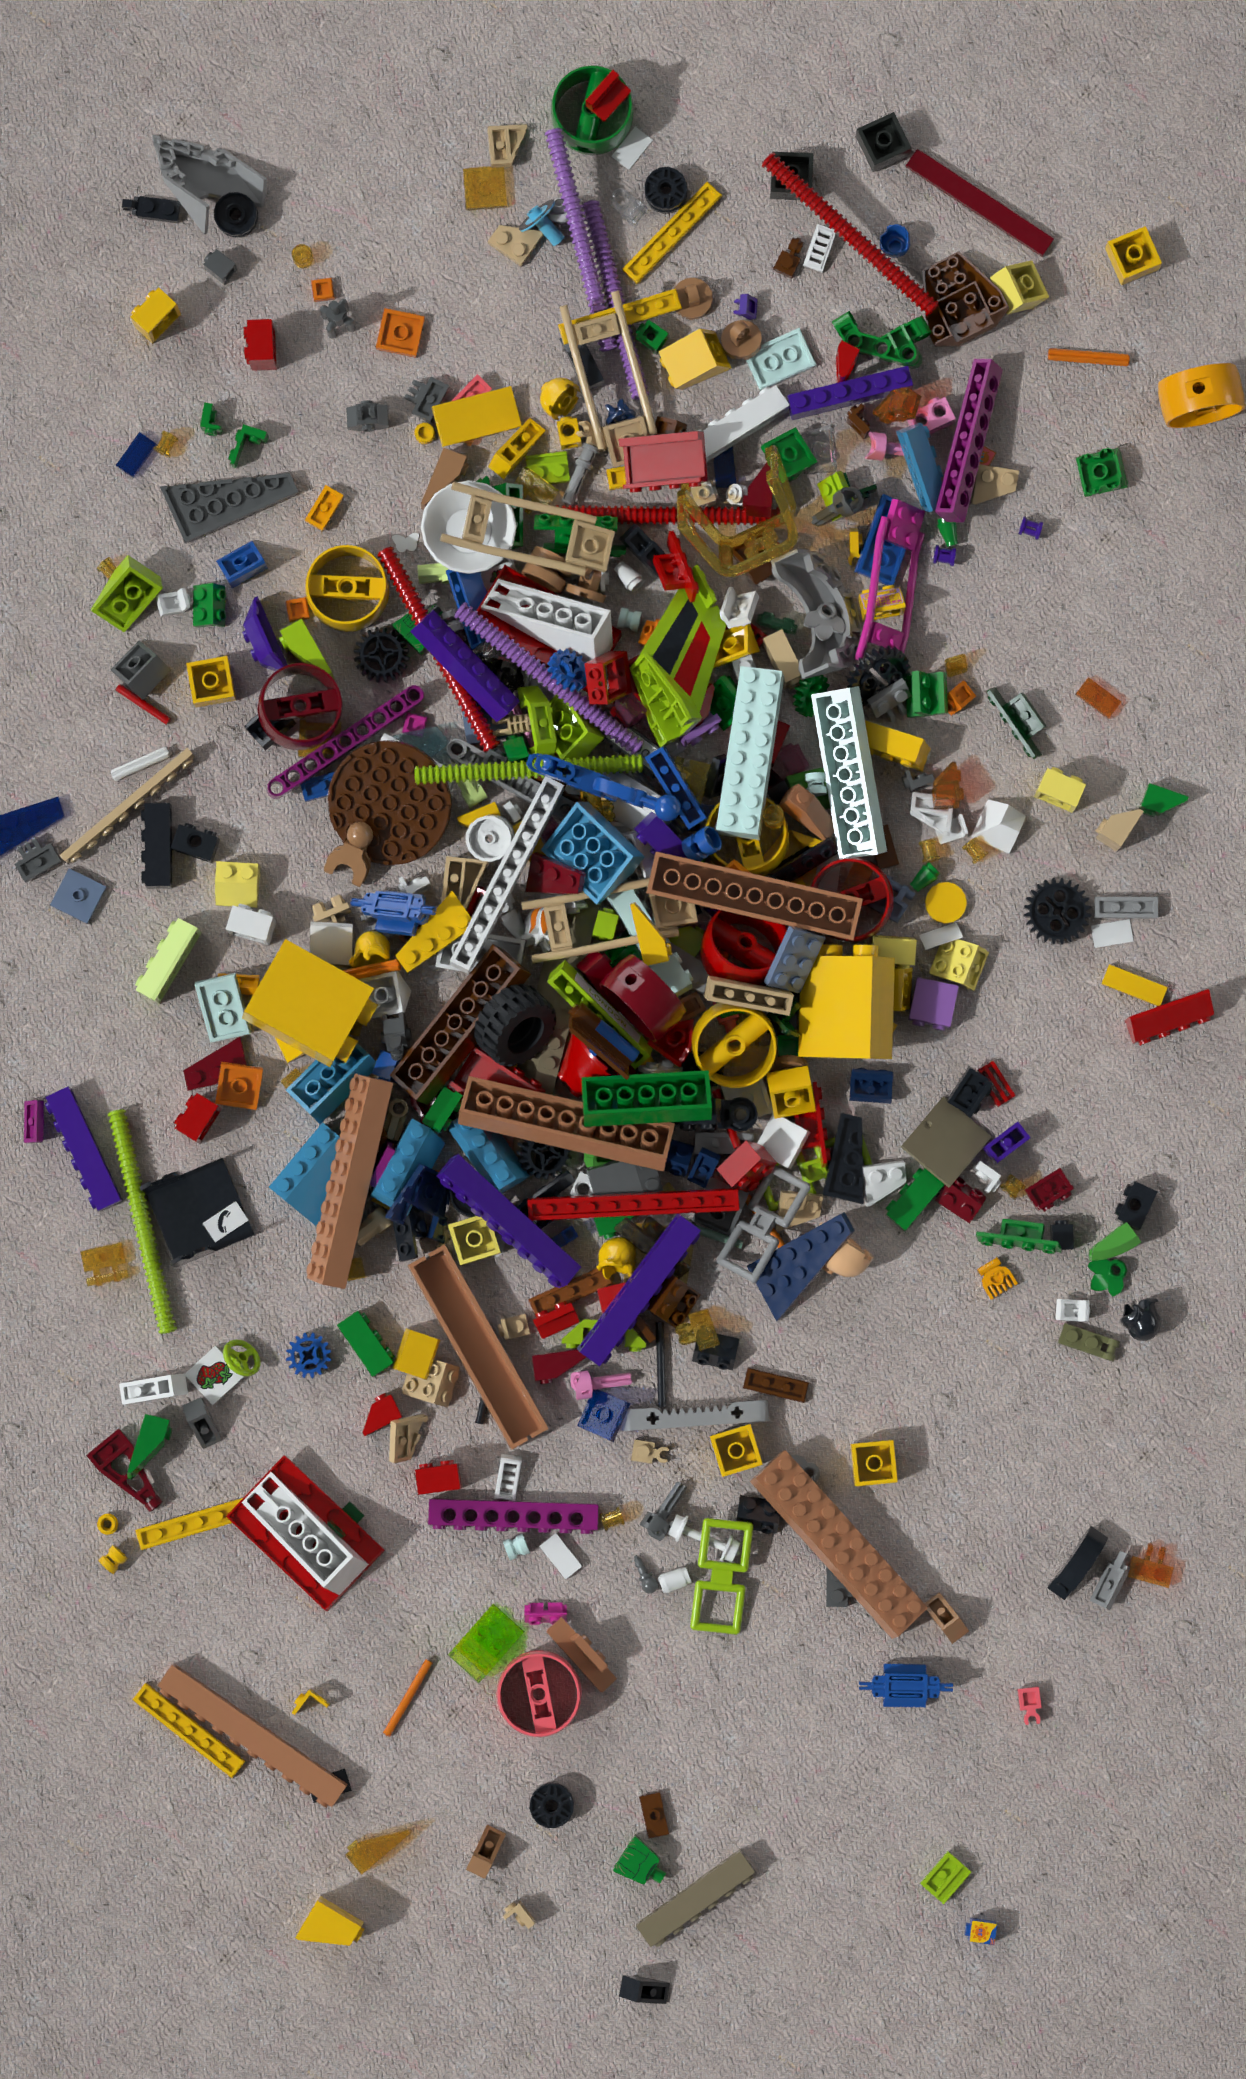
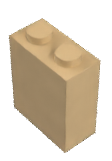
M781 629L763 638L762 646L774 670L783 672V689L789 688L793 690L798 685L800 686L799 680L803 681L798 670L799 662L783 630Z

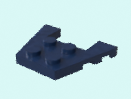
M419 1164L385 1218L403 1225L411 1205L433 1216L426 1237L444 1244L446 1236H443L444 1226H447L448 1220L445 1217L446 1205H449L451 1189L444 1187L440 1183V1179L437 1177L439 1172Z

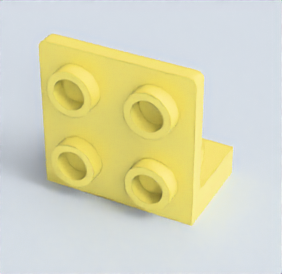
M959 939L939 945L929 973L933 976L959 983L965 988L974 991L989 952L979 945Z

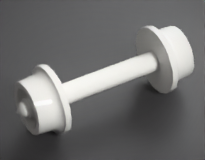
M676 1514L674 1521L668 1522L671 1527L668 1535L674 1537L676 1542L679 1541L682 1533L701 1541V1532L685 1526L689 1517L687 1515L682 1517ZM730 1535L727 1543L712 1537L709 1538L710 1546L723 1551L719 1561L726 1560L732 1562L735 1556L740 1555L738 1550L740 1542L734 1540L732 1535Z

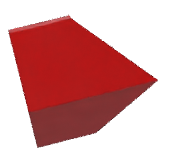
M694 1019L679 1022L657 1042L649 1040L647 1044L675 1065L681 1067L691 1051Z

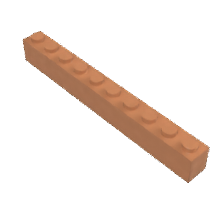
M176 1664L171 1665L157 1685L161 1688L159 1692L168 1698L172 1696L178 1700L177 1704L185 1710L189 1708L195 1712L194 1716L204 1723L207 1720L213 1724L212 1729L221 1735L226 1733L230 1736L229 1740L238 1747L243 1745L248 1749L247 1753L255 1759L260 1757L266 1761L264 1763L266 1767L272 1771L277 1769L282 1772V1778L290 1783L294 1781L299 1784V1789L305 1794L310 1795L312 1793L317 1797L316 1801L326 1808L328 1805L333 1807L348 1785Z

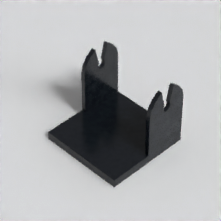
M223 1158L184 1174L179 1171L166 1174L160 1180L149 1181L140 1186L141 1192L147 1194L173 1258L170 1261L173 1267H180L255 1236L249 1220L217 1242L213 1240L203 1225V1222L235 1201L246 1215Z

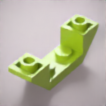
M538 685L517 688L521 709L528 708L534 747L528 749L529 755L539 753L554 757L557 741L549 700Z
M582 1320L562 1338L561 1343L566 1344V1348L577 1349L578 1345L583 1341L584 1328H588V1332H590L598 1320ZM627 1329L625 1332V1347H629L630 1352H641L642 1348H646V1343L633 1329Z

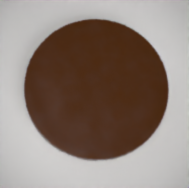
M394 740L372 742L361 746L349 754L333 774L327 798L332 826L342 839V842L345 843L347 840V831L350 825L355 822H365L373 831L372 841L366 851L370 861L373 863L402 865L415 861L431 851L441 840L449 824L452 808L451 793L447 781L446 783L440 781L439 784H436V782H433V784L429 782L423 784L421 782L420 785H417L415 783L414 768L416 766L428 768L429 765L435 767L437 763L419 748Z

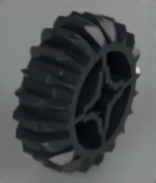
M376 627V634H372V631L368 630V638L365 635H361L364 643L356 642V645L361 649H354V654L360 655L354 658V662H361L356 667L358 670L363 669L361 672L362 676H366L369 673V681L373 680L374 676H376V683H380L381 677L384 678L385 683H388V676H391L394 681L396 680L394 673L397 672L400 676L403 674L399 669L400 667L407 669V665L403 661H409L410 658L404 654H408L410 651L409 648H403L407 645L406 640L399 642L402 639L401 634L394 637V629L387 634V627L383 628V633H380L379 628ZM382 640L392 642L398 649L385 648ZM376 641L375 650L365 655L368 646ZM380 646L384 654H387V656L384 655V664H382L380 657L376 656L377 654L379 655ZM398 656L395 665L387 670L388 661ZM365 661L379 663L381 671L372 669Z
M525 1139L523 1142H518V1146L522 1148L516 1151L521 1156L518 1158V1162L523 1163L522 1169L527 1170L530 1176L534 1174V1177L538 1179L541 1176L544 1179H548L549 1174L552 1177H556V1171L563 1173L561 1167H568V1163L565 1162L566 1159H572V1156L568 1153L573 1150L559 1147L557 1151L551 1145L535 1143ZM546 1148H547V1149L550 1150L551 1152L547 1151L546 1153L543 1154V1153L540 1152L539 1150H542V1151H543V1149H546ZM531 1151L536 1153V1165L532 1162Z

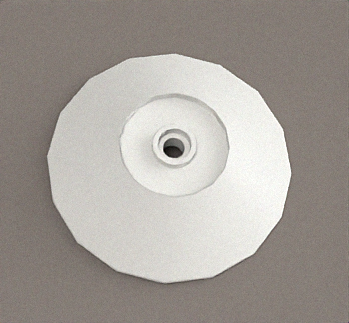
M470 480L457 482L503 495L485 483ZM451 483L435 493L424 509L421 523L424 545L434 560L449 570L467 574L487 571L503 561L504 558L440 541L442 533L462 539L471 498L469 494L451 490L453 484ZM492 501L483 545L510 550L514 544L517 529L513 508L508 504Z

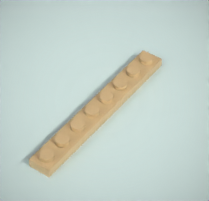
M186 748L61 853L60 857L67 864L76 862L82 856L80 853L86 848L88 850L93 848L100 836H106L114 829L113 825L118 821L120 823L125 821L132 809H139L145 803L144 799L149 795L154 796L157 794L164 782H171L177 776L176 772L181 768L186 769L193 763L192 759L195 757L192 752Z

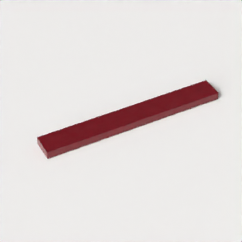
M919 149L914 152L906 164L907 169L1039 256L1043 257L1054 241V238Z

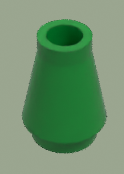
M943 518L937 519V527L945 541L946 547L958 544L957 522H946Z
M930 862L926 865L923 864L910 885L919 892L937 880L940 872Z

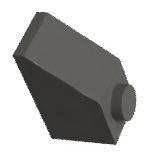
M202 1397L182 1406L187 1422L203 1449L222 1441Z

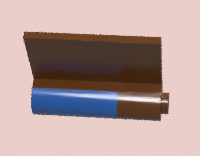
M576 1003L568 1012L570 1014L569 1031L590 1048L589 1052L593 1056L598 1055L627 1080L630 1077L629 1066L640 1052L585 1004L581 1003L578 1005Z

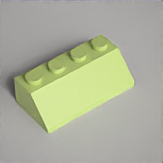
M179 918L176 922H171L167 930L169 932L167 938L159 942L157 946L158 953L155 958L151 957L146 965L148 970L144 976L140 975L135 984L137 992L158 1004L161 1003L202 933L197 927Z

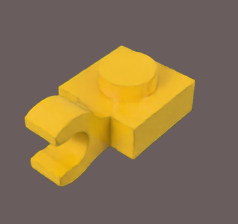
M849 528V565H852L854 557L859 558L861 554L859 546H862V534H858V528Z

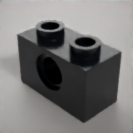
M185 823L184 826L179 824L171 849L212 863L220 839L216 837L217 833L206 829L204 832L198 831L196 826ZM194 837H200L202 840L198 847L191 846V840Z
M1133 1181L1131 1185L1127 1184L1123 1195L1126 1196L1123 1204L1119 1203L1114 1212L1117 1215L1115 1220L1123 1224L1127 1222L1131 1228L1140 1230L1158 1191L1136 1181ZM1131 1199L1138 1200L1140 1207L1137 1211L1129 1207Z

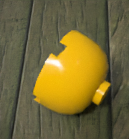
M558 377L552 379L541 388L540 404L547 415L555 420H559L558 416L563 415L565 417L577 404L579 398L576 395L577 391L580 392V388L567 378Z

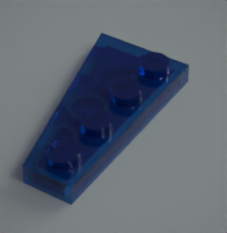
M51 798L1 814L0 856L10 852L24 841L26 842L32 836L65 818L60 798Z

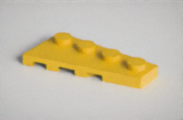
M453 891L437 907L436 914L430 915L428 922L422 925L416 931V935L412 936L396 954V958L407 973L464 935L472 918Z

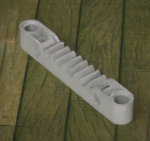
M458 738L450 740L446 747L449 758L459 765L463 763L465 765H468V763H471V765L478 763L480 765L487 754ZM456 745L463 748L462 753L459 755H454L451 752L452 748ZM512 777L511 780L499 778L496 781H491L530 804L541 785L533 779H528V777H525V779H521V777L515 779ZM561 796L551 816L563 821L566 816L560 813V809L563 806H569L572 809L575 804L566 797Z
M768 1400L735 1402L730 1404L728 1408L722 1406L721 1411L718 1410L717 1406H714L712 1412L709 1407H706L704 1412L701 1411L700 1407H697L696 1413L693 1412L692 1408H689L686 1414L683 1408L680 1409L679 1414L676 1413L675 1409H672L670 1415H668L666 1410L662 1414L656 1408L621 1410L622 1431L769 1421ZM736 1406L739 1407V1410H743V1414L739 1415V1419H736L735 1415H731V1411H734ZM651 1412H654L655 1416H659V1420L655 1421L654 1425L647 1421V1417L650 1416Z

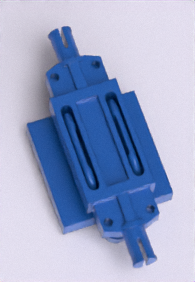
M376 891L375 893H366L363 899L353 897L350 902L352 907H361V912L364 915L377 919L375 930L381 933L415 936L418 925L426 924L429 916L436 914L435 906L425 905L426 897L423 894Z
M884 1663L883 1675H874L872 1682L859 1681V1685H867L859 1686V1690H872L874 1697H883V1707L926 1708L927 1698H938L940 1692H953V1688H945L953 1687V1683H940L938 1676H928L926 1674V1664Z

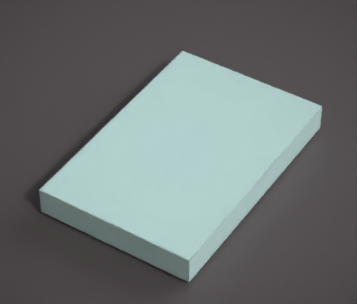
M800 328L762 344L760 351L754 357L746 360L760 391L817 365Z
M236 973L194 983L210 1043L251 1034L249 1022L242 1019L245 1006Z

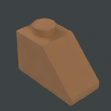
M940 1592L924 1603L928 1607L927 1612L952 1644L969 1632L960 1617Z
M486 1825L466 1870L485 1879L506 1833Z

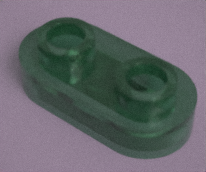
M766 611L763 614H758L756 620L758 625L777 631L782 629L784 633L795 635L798 628L794 624L795 620L783 617V620L775 618V614Z

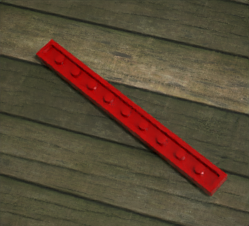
M738 1188L528 1198L527 1200L528 1216L531 1221L740 1210Z

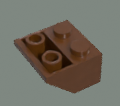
M672 1275L669 1279L665 1278L662 1282L660 1292L650 1298L647 1310L678 1330L701 1294Z

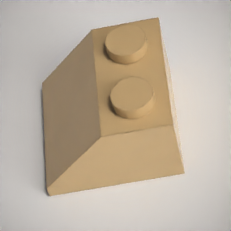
M1139 809L1111 815L1108 820L1104 818L1096 829V832L1099 833L1096 839L1117 852L1144 811Z

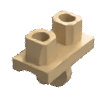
M339 894L331 898L334 907L326 911L323 902L313 905L314 916L312 917L314 922L345 923L344 915L351 913V909Z

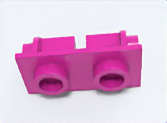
M563 1602L548 1603V1610H544V1603L524 1605L525 1623L530 1625H540L541 1623L553 1625L560 1617L567 1622V1604H563Z

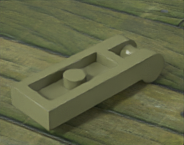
M1064 1323L1058 1344L1114 1362L1116 1357L1114 1354L1116 1348H1119L1120 1341ZM1103 1343L1108 1345L1106 1352L1100 1351Z

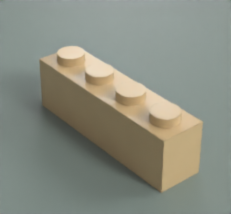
M708 976L704 997L708 1001L790 1016L794 997L788 990Z

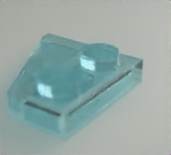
M437 726L392 736L400 742L419 748L431 758L449 743Z

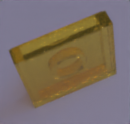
M490 166L463 169L466 211L507 208L504 167L491 168Z

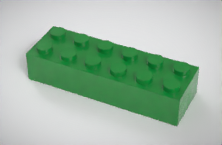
M709 1070L629 1075L630 1077L627 1080L621 1075L582 1077L584 1127L712 1120Z

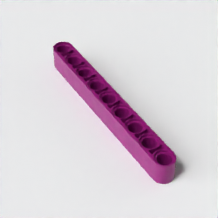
M417 685L409 686L271 779L267 786L268 795L273 799L282 798L398 720L422 702L424 697L423 690ZM412 691L417 692L419 699L416 701L411 700L408 697V693ZM399 703L402 706V711L394 712L391 705ZM377 714L383 715L385 722L382 724L376 723L374 716ZM365 726L368 729V734H358L357 728ZM343 737L349 738L351 745L343 747L340 744V739ZM325 749H330L333 751L334 756L327 759L323 756L322 752ZM312 760L316 763L317 768L315 770H308L305 763ZM296 772L300 779L292 782L289 780L288 774ZM273 784H280L282 792L278 794L273 793L271 786Z

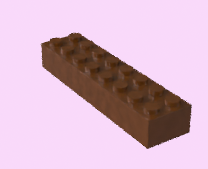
M492 944L390 1076L416 1101L429 1105L477 1044L474 1032L475 1022L479 1019L478 1014L484 1009L486 1002H489L493 995L499 994L504 988H510L511 985L524 984L531 976V973L504 949Z

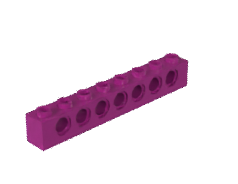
M992 359L973 360L935 510L946 522H965L1003 371Z
M429 1499L428 1525H433V1529H445V1525L454 1526V1530H466L467 1526H475V1530L488 1531V1527H496V1531H509V1527L517 1528V1532H530V1528H538V1532L551 1533V1529H560L559 1533H572V1529L581 1530V1534H593V1530H598L599 1504ZM448 1508L456 1512V1517L452 1521L444 1517V1512ZM468 1509L476 1511L477 1518L475 1521H468L466 1519L465 1513ZM489 1510H495L498 1513L497 1521H488L486 1514ZM512 1510L517 1511L520 1516L519 1520L515 1523L510 1522L507 1518L508 1513ZM537 1511L540 1514L541 1519L538 1523L529 1521L528 1516L530 1512ZM559 1512L562 1516L561 1522L553 1524L550 1521V1514ZM578 1512L583 1516L581 1524L575 1525L571 1522V1515Z

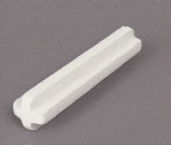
M166 747L158 749L111 770V775L115 781H118L170 757L169 751Z

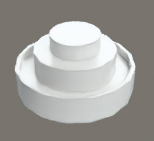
M561 198L554 199L555 205L546 216L551 221L557 223L567 222L568 219L565 217L567 212H564L565 206L562 205L564 201Z

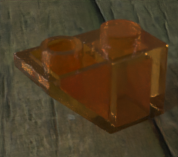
M908 387L893 389L873 410L872 414L885 424L915 419L922 396Z
M951 762L933 782L931 792L934 809L959 808L960 800L964 799L963 788L959 787L961 770L957 769L956 762Z

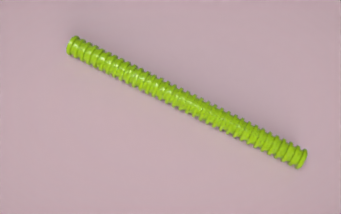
M631 754V757H628V755L624 757L612 755L611 758L609 756H605V758L593 756L592 759H589V757L585 759L579 757V759H576L574 757L572 760L569 758L564 760L600 774L604 772L606 774L610 772L622 774L623 771L625 773H629V771H632V773L636 771L642 773L643 757L641 754L637 756ZM523 760L520 763H517V761H514V763L510 761L504 763V761H501V764L494 762V764H491V762L484 764L482 762L481 765H478V763L474 765L468 763V765H465L463 763L461 766H458V764H455V766L448 764L447 767L445 765H442V767L438 765L432 767V765H429L428 768L422 766V768L416 766L414 768L415 783L417 785H420L421 782L423 784H426V782L430 784L436 782V784H439L440 781L446 783V781H449V783L453 781L459 783V780H462V782H466V780L472 782V780H475L477 782L479 779H482V781H485V779L492 781L494 778L495 780L499 778L511 780L512 777L518 779V777H521V779H525V777L531 779V776H534V778H538V776L544 778V776L531 771L526 765L527 762ZM533 760V762H532V766H533V767H534V764H535L536 760ZM543 760L540 762V767L543 766Z
M114 1110L107 1115L111 1118L109 1120V1123H112L110 1128L114 1131L112 1133V1136H115L113 1141L117 1144L115 1148L118 1149L116 1153L120 1157L118 1161H121L119 1166L122 1168L121 1174H124L122 1179L125 1180L124 1187H127L125 1192L128 1193L127 1199L130 1200L128 1205L132 1208L130 1209V1212L133 1213L131 1218L134 1219L133 1225L136 1226L134 1228V1231H137L136 1238H139L137 1243L140 1244L139 1250L142 1251L140 1256L143 1257L142 1263L145 1264L143 1269L146 1270L145 1276L148 1277L146 1282H149L148 1289L151 1290L149 1295H152L151 1302L154 1303L152 1308H155L154 1314L157 1316L155 1320L158 1321L157 1327L160 1328L158 1333L174 1332L177 1330V1327H174L175 1320L172 1319L174 1314H171L172 1307L169 1306L171 1301H168L169 1295L166 1293L168 1288H165L166 1282L163 1281L165 1276L162 1275L163 1269L160 1268L162 1263H159L161 1258L157 1255L159 1250H156L157 1243L154 1242L156 1237H153L154 1231L151 1229L153 1225L150 1224L152 1220L148 1216L150 1212H147L149 1207L145 1204L147 1202V1199H144L146 1194L140 1190L143 1181L139 1178L141 1173H138L140 1169L136 1165L138 1161H135L137 1156L134 1154L135 1148H132L134 1143L131 1141L132 1135H129L131 1130L127 1127L129 1126V1123L126 1122L128 1117L124 1114L126 1110Z

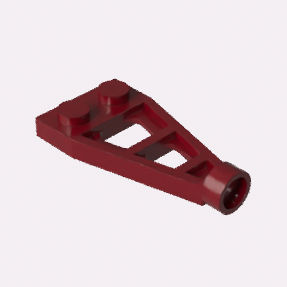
M118 1428L86 1456L100 1473L145 1505L149 1512H152L163 1501L155 1493L145 1469L143 1468L138 1473L144 1482V1487L139 1491H135L127 1483V1474L120 1475L111 1468V1463L121 1454L127 1455L129 1461H131L134 1451V1445L122 1430ZM152 1496L153 1498L147 1502V1498Z

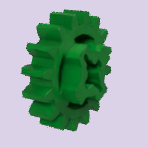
M824 675L804 679L803 681L799 680L800 686L795 687L796 694L793 695V698L796 699L793 702V705L796 706V712L805 717H813L814 708L811 695L828 692L827 688L830 686V684L826 683L828 678L824 677Z

